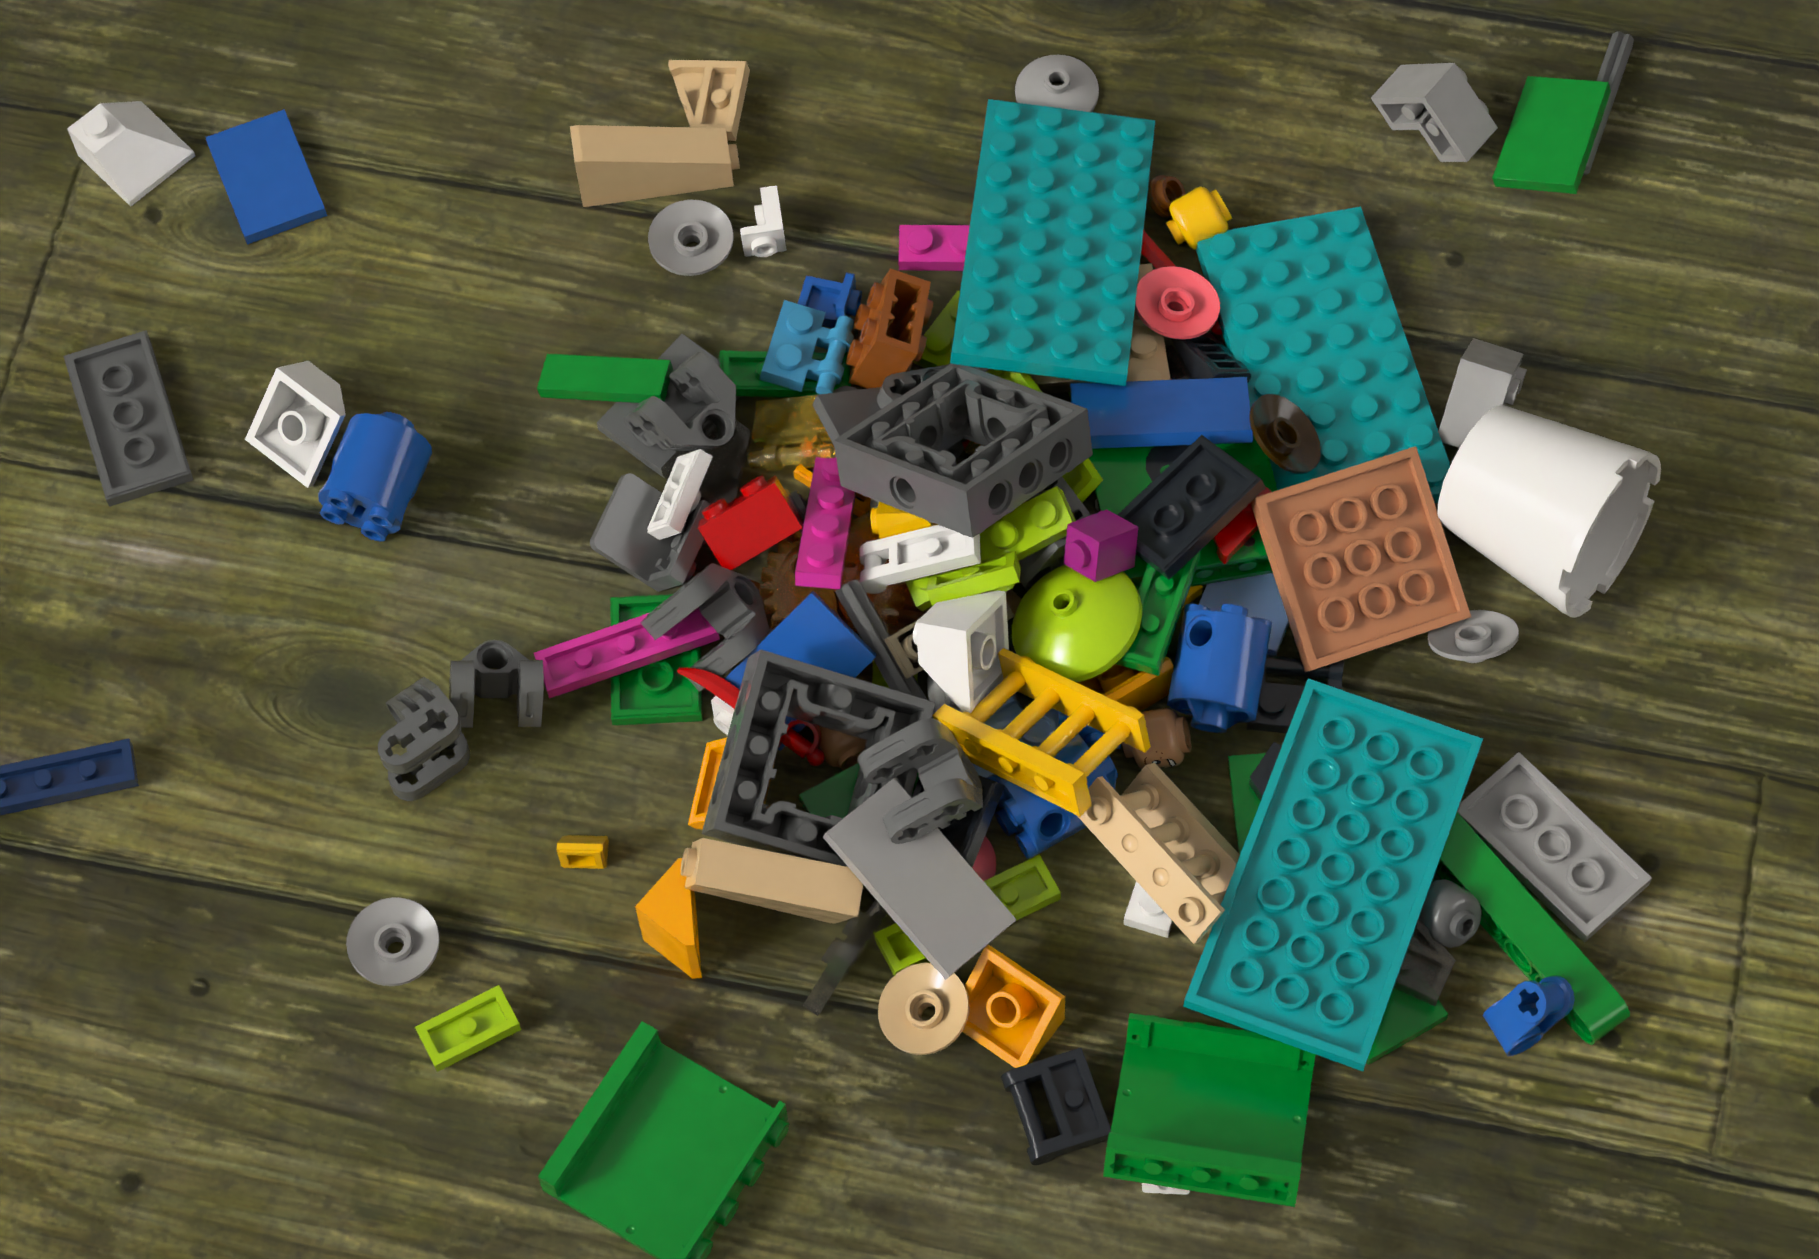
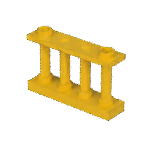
M1003 648L998 652V658L1004 679L976 705L971 713L960 712L943 704L932 715L933 719L938 720L950 729L971 763L1081 817L1092 806L1087 777L1122 742L1144 753L1151 747L1144 714L1133 706H1125L1036 664L1027 656H1020ZM1017 691L1034 699L1004 729H995L984 724ZM1052 708L1069 716L1038 747H1031L1019 741ZM1086 725L1105 733L1074 764H1066L1054 758Z

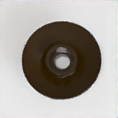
M1265 394L1254 401L1250 409V425L1253 435L1263 452L1276 465L1288 472L1305 474L1314 469L1320 461L1321 446L1317 432L1305 413L1290 400L1276 394Z

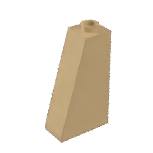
M570 126L574 162L583 207L733 187L732 170L740 169L737 145H728L726 128Z
M706 838L692 842V848L685 849L681 862V875L686 876L684 889L832 924L858 917L863 884L846 866Z

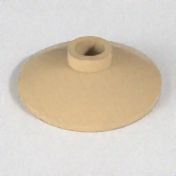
M931 963L911 965L893 976L885 986L878 1005L880 1027L886 1038L895 1047L906 1053L915 1055L936 1053L951 1045L963 1031L969 1016V996L963 982L955 973L945 980ZM927 1007H935L934 1016L929 1020H922L923 1011Z

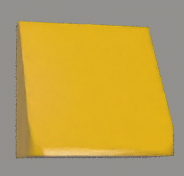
M566 835L562 836L557 842L556 850L561 867L607 868L609 845L607 836Z

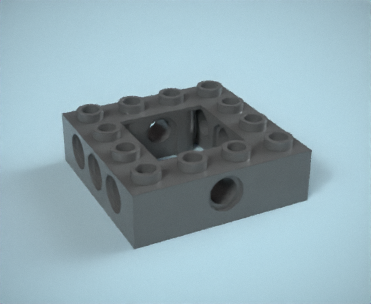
M956 364L948 365L833 440L840 485L842 487L971 538L982 533L1005 515L1013 512L1015 508L1043 491L1051 483L1067 472L1072 471L1076 466L1093 455L1087 408L973 367ZM963 438L981 444V446L975 449L976 453L956 465L955 456L946 451Z
M759 650L748 657L701 834L741 846L848 867L823 838L825 833L840 822L842 818L834 815L824 818L795 809L796 804L779 801L771 805L763 804L768 783L770 780L775 779L777 770L773 769V764L780 738L787 733L788 725L784 724L786 716L867 740L864 748L866 750L912 723L932 718L935 702L765 650ZM914 767L894 777L910 797L912 796L918 773ZM859 768L848 814L892 779L878 784L867 783L861 768Z

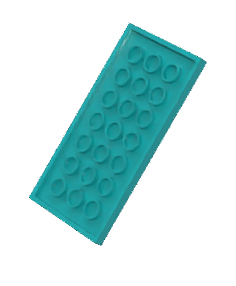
M988 99L950 364L1126 386L1155 120Z
M1361 206L1231 229L1223 234H1217L1211 238L1199 241L1196 249L1204 278L1211 283L1219 297L1220 312L1218 322L1226 347L1233 357L1241 361L1251 373V379L1248 383L1250 409L1254 401L1265 394H1276L1285 397L1297 405L1309 418L1320 441V461L1308 473L1295 474L1288 472L1270 459L1277 489L1287 488L1416 446L1434 503H1438L1443 481L1450 468V463L1438 433V428Z
M1308 679L1221 903L1225 911L1213 924L1184 999L1183 1007L1364 1071L1483 738Z

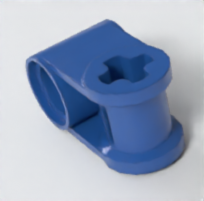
M1548 976L1539 983L1536 981H1524L1518 984L1503 999L1490 1006L1484 1012L1483 1017L1507 1056H1514L1538 1043L1550 1028L1570 1013L1575 1001L1574 992L1568 981L1560 976Z

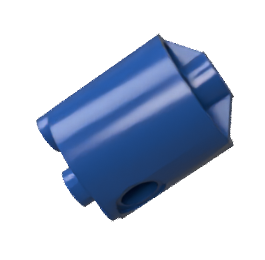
M391 412L376 415L369 413L356 414L350 419L333 458L329 478L318 493L319 502L322 504L320 515L327 521L335 524H344L346 522L361 528V533L371 540L385 541L388 534L396 533L402 527L407 504L417 491L432 455V446L426 438L415 430L411 421L399 414Z
M1197 604L1184 605L1167 705L1176 711L1192 716L1191 726L1206 732L1225 733L1228 728L1236 723L1256 720L1272 628L1271 621L1263 618L1248 617L1249 610L1247 608L1234 604H1223L1221 611H1211L1210 608Z
M1077 734L1054 758L1066 764H1074L1089 749V746ZM1110 756L1087 777L1088 788L1097 777L1103 776L1115 790L1118 774ZM995 774L987 777L990 780L1005 785L998 803L1001 809L995 812V817L1007 836L1016 834L1017 844L1027 859H1031L1087 827L1077 815Z

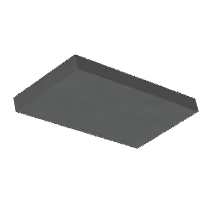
M147 330L64 356L109 507L193 480Z

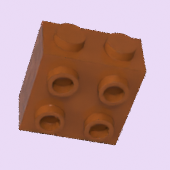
M890 268L881 283L874 282L868 296L867 305L861 303L854 318L853 328L859 331L857 340L854 339L852 341L846 358V364L852 366L848 383L866 389L881 387L887 376L910 371L912 361H920L927 341V337L921 335L923 325L927 324L933 309V301L928 299L930 281Z

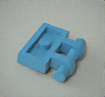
M784 300L764 361L760 380L802 392L805 379L808 378L818 381L816 386L818 394L833 393L835 385L841 382L844 373V367L842 366L844 355L849 351L850 345L854 340V335L851 333L854 320L848 316H839L835 327L828 329L822 327L826 312ZM816 346L828 349L824 360L812 359Z

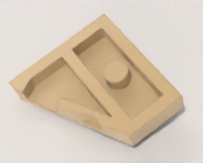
M669 60L668 66L690 127L726 128L727 141H736L750 73L747 62Z

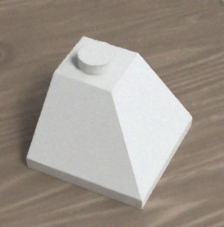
M141 101L100 103L67 128L78 156L130 206L195 157L194 151Z
M310 361L276 368L245 440L307 488L313 487L346 415L340 384Z
M996 590L937 602L917 620L914 626L913 640L918 648V663L962 712L971 713L976 705L1004 679L998 652L1003 648L1009 650L1005 591Z

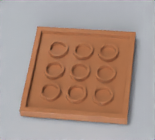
M1416 446L1258 496L1250 502L1305 672L1471 617Z

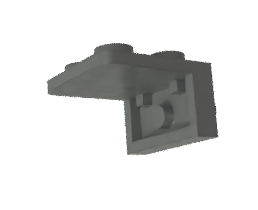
M628 473L622 475L618 480L590 539L591 548L657 592L685 584L695 572L697 564L694 560L700 547L706 543L698 530L699 520L704 518L702 511L711 504L705 500L699 501L696 508L688 515L680 534L659 540L647 533V528L662 493L636 475Z

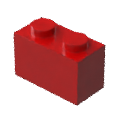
M761 475L740 488L743 494L729 503L726 502L725 498H722L702 511L704 518L699 520L698 530L721 567L733 570L803 528L802 517L776 475L767 481Z

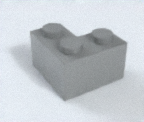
M1455 63L1400 65L1371 97L1392 130H1419L1440 162H1468L1498 128L1490 117L1485 103L1478 99L1467 82L1466 74Z
M1473 338L1461 357L1438 431L1442 443L1460 448L1471 429L1489 410L1506 403L1514 404L1517 394L1521 391L1527 369L1520 367L1523 353Z

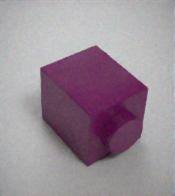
M1107 509L1069 523L1067 525L1064 564L1094 582L1133 568L1135 565L1138 526Z

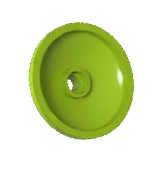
M1066 565L1060 566L1040 578L1022 598L1012 624V641L1016 654L1027 656L1036 664L1074 682L1085 681L1100 675L1115 665L1133 644L1142 620L1140 595L1131 579L1124 572L1094 582Z

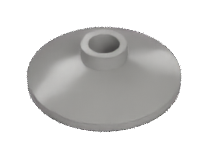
M1048 55L1032 61L1021 71L1016 81L1015 96L1017 103L1092 112L1098 101L1099 86L1093 71L1082 61L1067 55ZM1053 82H1061V83H1063V84H1062V85H1059V86H1055V85H1052L1051 83H1053Z
M683 200L665 207L654 218L648 232L649 249L656 262L664 269L684 276L700 275L717 268L728 257L734 240L733 228L727 215L717 206L702 200ZM690 242L699 244L695 247H686V244Z
M1470 610V618L1428 631V644L1435 653L1445 658L1468 663H1479L1499 656L1510 650L1519 638L1518 626L1513 619L1504 614L1487 610Z
M392 897L381 899L368 905L355 917L347 934L346 946L350 962L363 978L382 986H399L414 981L430 968L439 950L440 937L437 924L425 907L410 899ZM394 942L404 944L403 949L398 953L392 954L387 951L390 944Z

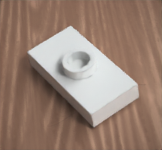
M699 449L677 457L647 528V533L659 540L681 533L688 515L696 508L700 501L701 492L699 488L713 456Z

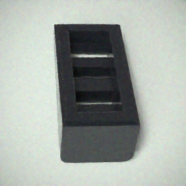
M1205 333L1192 339L1171 338L1193 379L1247 377V383H1249L1251 373L1241 361L1236 360L1231 352L1211 333Z

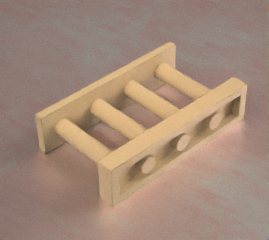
M1156 763L1145 765L1122 795H1119L1103 776L1097 777L1088 788L1092 806L1081 817L1078 816V818L1193 944L1198 943L1225 911L1221 903L1240 854Z

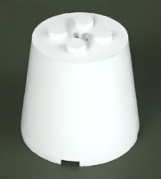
M1498 405L1489 410L1476 423L1459 448L1443 481L1437 514L1444 527L1559 611L1575 618L1591 609L1592 601L1588 599L1596 590L1603 594L1606 593L1629 559L1651 513L1654 500L1648 498L1647 495L1650 484L1656 485L1660 481L1661 464L1659 458L1648 451L1505 405Z

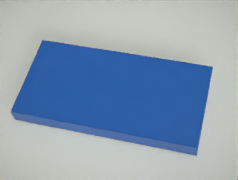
M1247 377L1126 381V386L1103 383L1070 384L1071 403L1088 409L1092 449L1191 445L1201 435L1214 444L1253 442V432L1249 416L1250 400Z

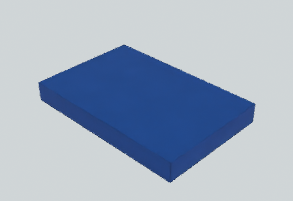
M285 109L205 137L247 244L327 216Z
M812 591L724 679L740 690L748 657L759 650H765L853 678L863 671L876 658L877 654ZM786 716L784 723L788 725L796 719ZM797 724L793 730L799 733L806 725ZM781 744L778 750L781 751L785 745Z

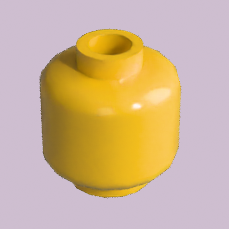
M1200 186L1170 204L1169 211L1173 219L1166 222V225L1178 245L1186 241L1190 248L1196 250L1199 241L1211 238L1217 234H1223L1229 230L1227 221L1233 218L1216 189L1209 192L1207 188Z

